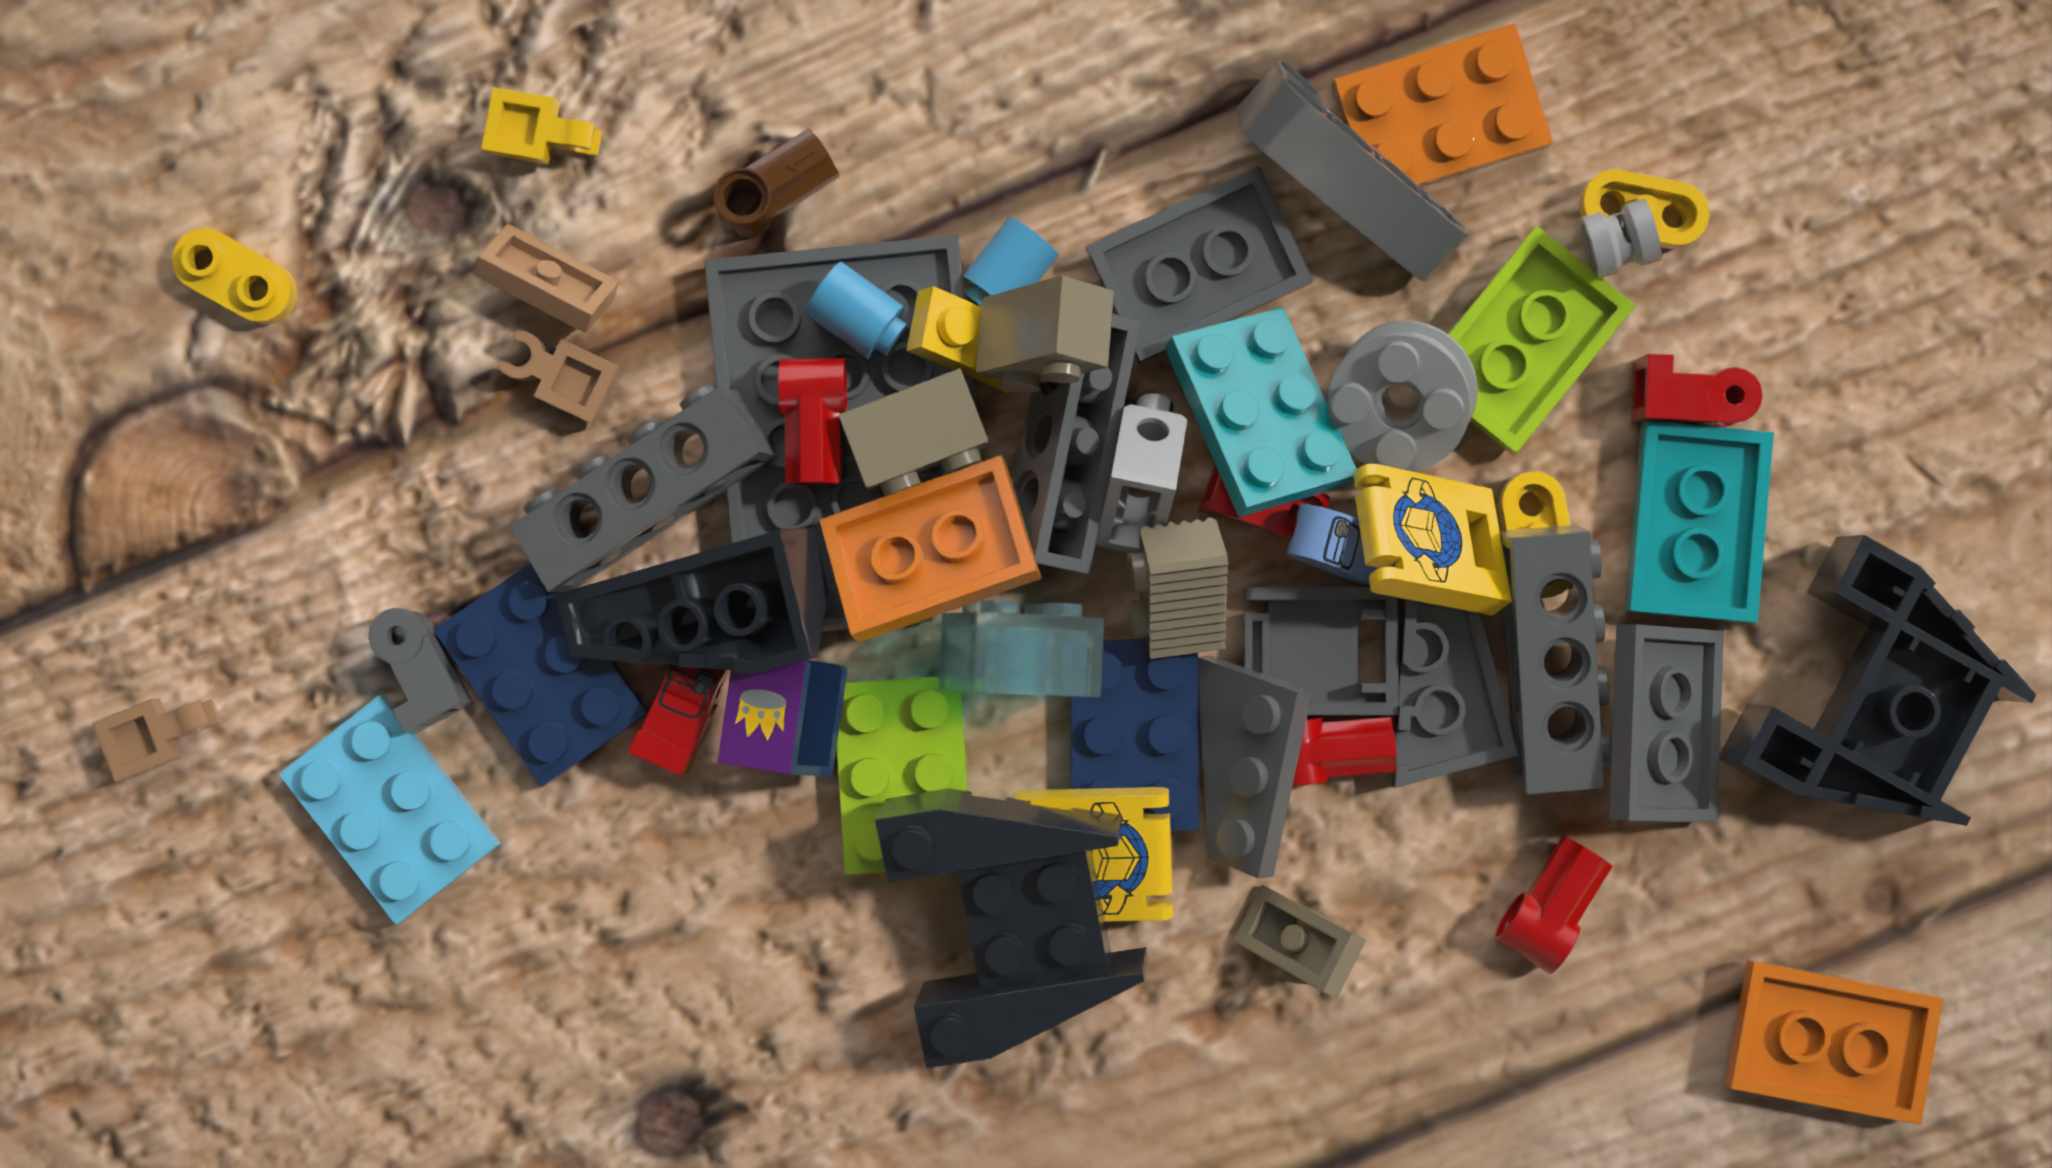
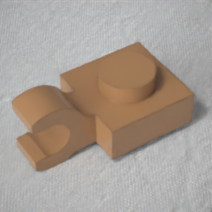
M160 698L146 700L92 722L114 782H120L182 758L176 739L220 724L221 720L213 699L202 703L201 700H197L165 713Z

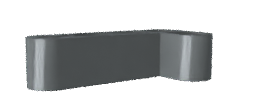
M1278 60L1236 108L1242 131L1260 150L1421 281H1426L1469 235L1467 228L1445 206L1327 109L1318 91L1300 73L1284 61Z

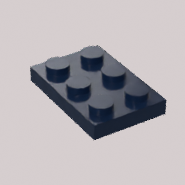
M529 563L435 628L434 632L541 787H544L645 718L649 711L614 661L570 657L555 594L561 592H548L532 564Z
M1144 639L1070 640L1071 789L1167 788L1169 789V805L1162 808H1143L1144 814L1170 813L1171 831L1199 830L1198 653L1149 659Z

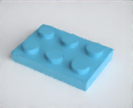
M379 695L279 773V776L391 920L397 925L409 918L499 847L501 842L416 733L403 732L392 710L395 707L387 696Z

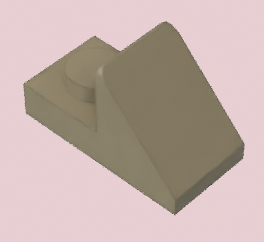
M1263 884L1233 940L1321 992L1335 998L1339 996L1366 942L1364 938L1347 930L1345 926Z

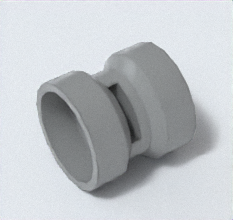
M1645 199L1626 203L1619 213L1609 216L1596 212L1580 217L1584 245L1597 279L1617 274L1622 265L1631 262L1644 266L1661 261L1662 250L1657 227Z

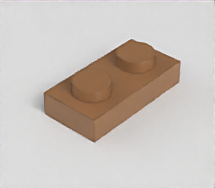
M507 224L478 255L473 273L474 276L584 333L588 332L612 303L619 285L618 280L510 224Z

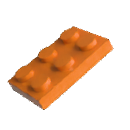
M1515 23L1334 78L1331 84L1343 122L1421 187L1549 148L1553 144Z
M1001 455L819 520L849 631L857 643L1042 579L1010 474Z
M1747 959L1724 1085L1734 1090L1921 1125L1944 998L1922 992Z

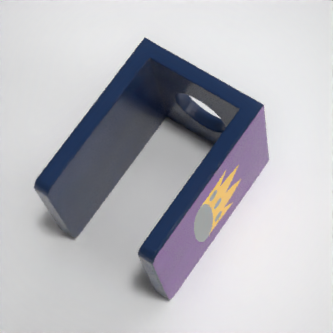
M806 660L756 674L739 673L731 670L717 762L790 775L832 777L847 678L846 666Z

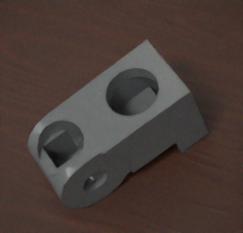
M391 608L375 617L369 629L368 639L371 649L377 657L390 663L408 702L392 709L403 732L419 733L474 703L445 646L434 632L435 627L428 617L417 611Z

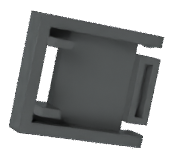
M1370 587L1243 588L1244 601L1252 603L1268 601V613H1243L1245 668L1312 691L1308 715H1399L1398 597L1374 593L1370 590ZM1358 620H1381V683H1358Z

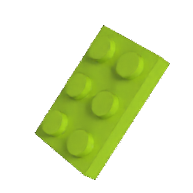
M1535 226L1448 333L1465 350L1476 374L1478 394L1475 410L1470 422L1511 455L1516 454L1636 306L1603 278L1597 279L1592 269L1538 226Z
M960 675L846 683L837 740L845 875L886 872L875 818L887 798L948 788L968 791Z

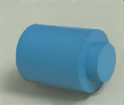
M1009 216L962 276L963 280L970 286L964 296L971 303L981 307L982 298L1039 282L1059 255L1037 233L1017 219Z
M843 262L836 264L823 279L804 311V315L866 359L871 358L876 351L887 356L898 343L908 324L900 319L905 306Z

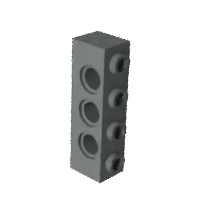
M1112 314L1107 368L1083 373L1080 375V381L1075 383H1041L1039 391L1031 393L1013 479V487L1037 565L1089 574L1141 321Z
M713 385L699 388L680 402L679 405L683 411L663 424L661 420H655L643 425L627 438L630 444L629 447L612 458L609 455H602L587 462L575 473L578 481L560 493L557 489L546 491L533 498L524 506L523 509L527 515L509 527L548 592H565L580 587L778 456L739 391L722 386L715 389ZM698 434L704 446L703 456L695 466L689 468L683 459V446L691 436ZM644 469L650 477V491L642 501L637 502L631 493V482L634 475ZM592 504L598 514V524L591 535L585 536L580 528L579 518L582 510L587 505Z
M1577 525L1500 531L1512 602L1504 607L1510 721L1519 754L1513 757L1514 782L1526 794L1604 788L1603 769L1611 768L1612 745L1608 731L1601 730L1600 706L1608 704L1609 686L1604 667H1597L1596 643L1603 642L1605 639L1604 612L1601 604H1594L1593 579L1600 578L1602 572L1599 543L1597 540H1590V531ZM1554 579H1564L1568 587L1565 602L1554 610H1544L1540 603V594L1543 587ZM1568 643L1571 648V660L1567 667L1557 673H1547L1544 668V658L1547 651L1556 644ZM1562 707H1572L1575 712V721L1571 729L1559 736L1549 735L1547 725L1552 713Z

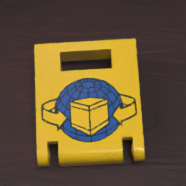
M1379 464L1363 465L1353 473L1355 488L1361 491L1355 496L1365 565L1379 568L1369 575L1370 590L1372 592L1488 615H1494L1512 602L1491 488Z
M1163 787L1015 791L1014 799L1031 801V805L1073 811V808L1121 815L1123 826L1118 846L1092 850L1105 921H1160L1173 918L1172 900L1161 898L1147 899V896L1168 895L1173 892L1170 813L1144 814L1143 809L1168 806L1169 789Z

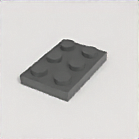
M1260 166L1086 246L1087 254L1102 286L1114 290L1113 309L1116 315L1141 321L1135 356L1139 364L1166 352L1164 347L1174 335L1235 320L1311 285L1313 282Z
M1616 624L1610 820L1717 822L1724 631Z

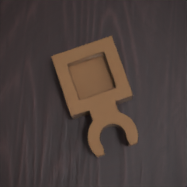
M515 330L513 338L529 346L531 351L530 360L527 364L520 367L501 360L498 368L504 374L517 381L540 379L541 381L534 394L535 398L590 424L596 425L622 368L560 339L554 354L551 355L547 353L545 345L536 336L527 331Z

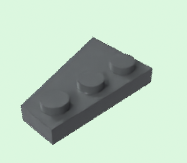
M1403 599L1398 671L1399 715H1396L1395 722L1397 757L1396 771L1392 773V787L1397 788L1518 756L1516 742L1481 613Z
M1213 656L1198 657V693L1208 858L1258 879L1274 876L1312 691Z

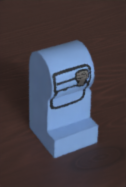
M1300 504L1295 532L1289 542L1286 554L1347 581L1370 585L1369 575L1379 568L1365 565L1358 517H1352L1319 506Z

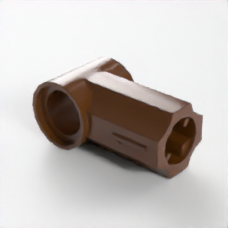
M808 128L748 167L727 171L718 179L714 188V203L722 226L730 234L740 238H753L762 234L770 227L773 219L840 178V175L819 138ZM741 191H751L762 199L759 208L747 216H738L727 208L730 198Z

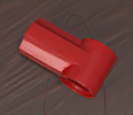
M845 358L780 359L778 398L780 415L785 417V484L802 486L842 484L843 441L842 423L838 415L847 412Z
M1391 717L1323 722L1322 718L1306 719L1293 786L1328 782V777L1374 775L1396 771L1397 749Z
M1562 836L1528 892H1521L1503 915L1495 932V940L1547 973H1554L1572 951L1581 930L1578 922L1613 865L1588 848L1566 836Z

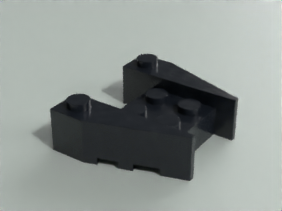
M1866 535L1840 536L1835 538L1807 593L1866 625L1868 629L1814 729L1773 706L1746 704L1720 752L1719 761L1771 790L1967 826L1971 819L1970 816L1941 801L1947 787L1994 699L2033 703L2037 694L2005 659H1999L1974 632L1976 627L1961 610H1954L1934 587L1936 583L1921 566Z
M950 788L887 798L875 818L887 881L895 882L957 872L977 973L923 982L914 1005V1011L926 1068L991 1059L1144 982L1148 959L1146 947L1111 952L1092 850L1118 846L1123 826L1121 815L1073 808V811L1037 806L1031 805V801L1009 797L1006 798V801L972 796L970 791Z

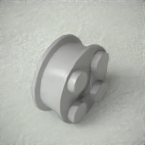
M1417 321L1385 323L1363 334L1351 346L1337 367L1328 391L1329 417L1332 425L1340 431L1348 451L1362 462L1412 472L1423 470L1447 457L1462 439L1477 402L1476 374L1465 350L1455 339L1439 328ZM1395 384H1403L1410 387L1416 393L1419 404L1411 408L1396 405L1389 397L1388 387Z

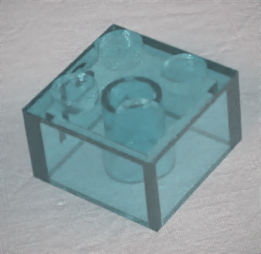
M981 600L962 606V613H942L939 690L1101 697L1104 618L1082 617L1083 604L1069 603L1024 604V614H1020V601Z

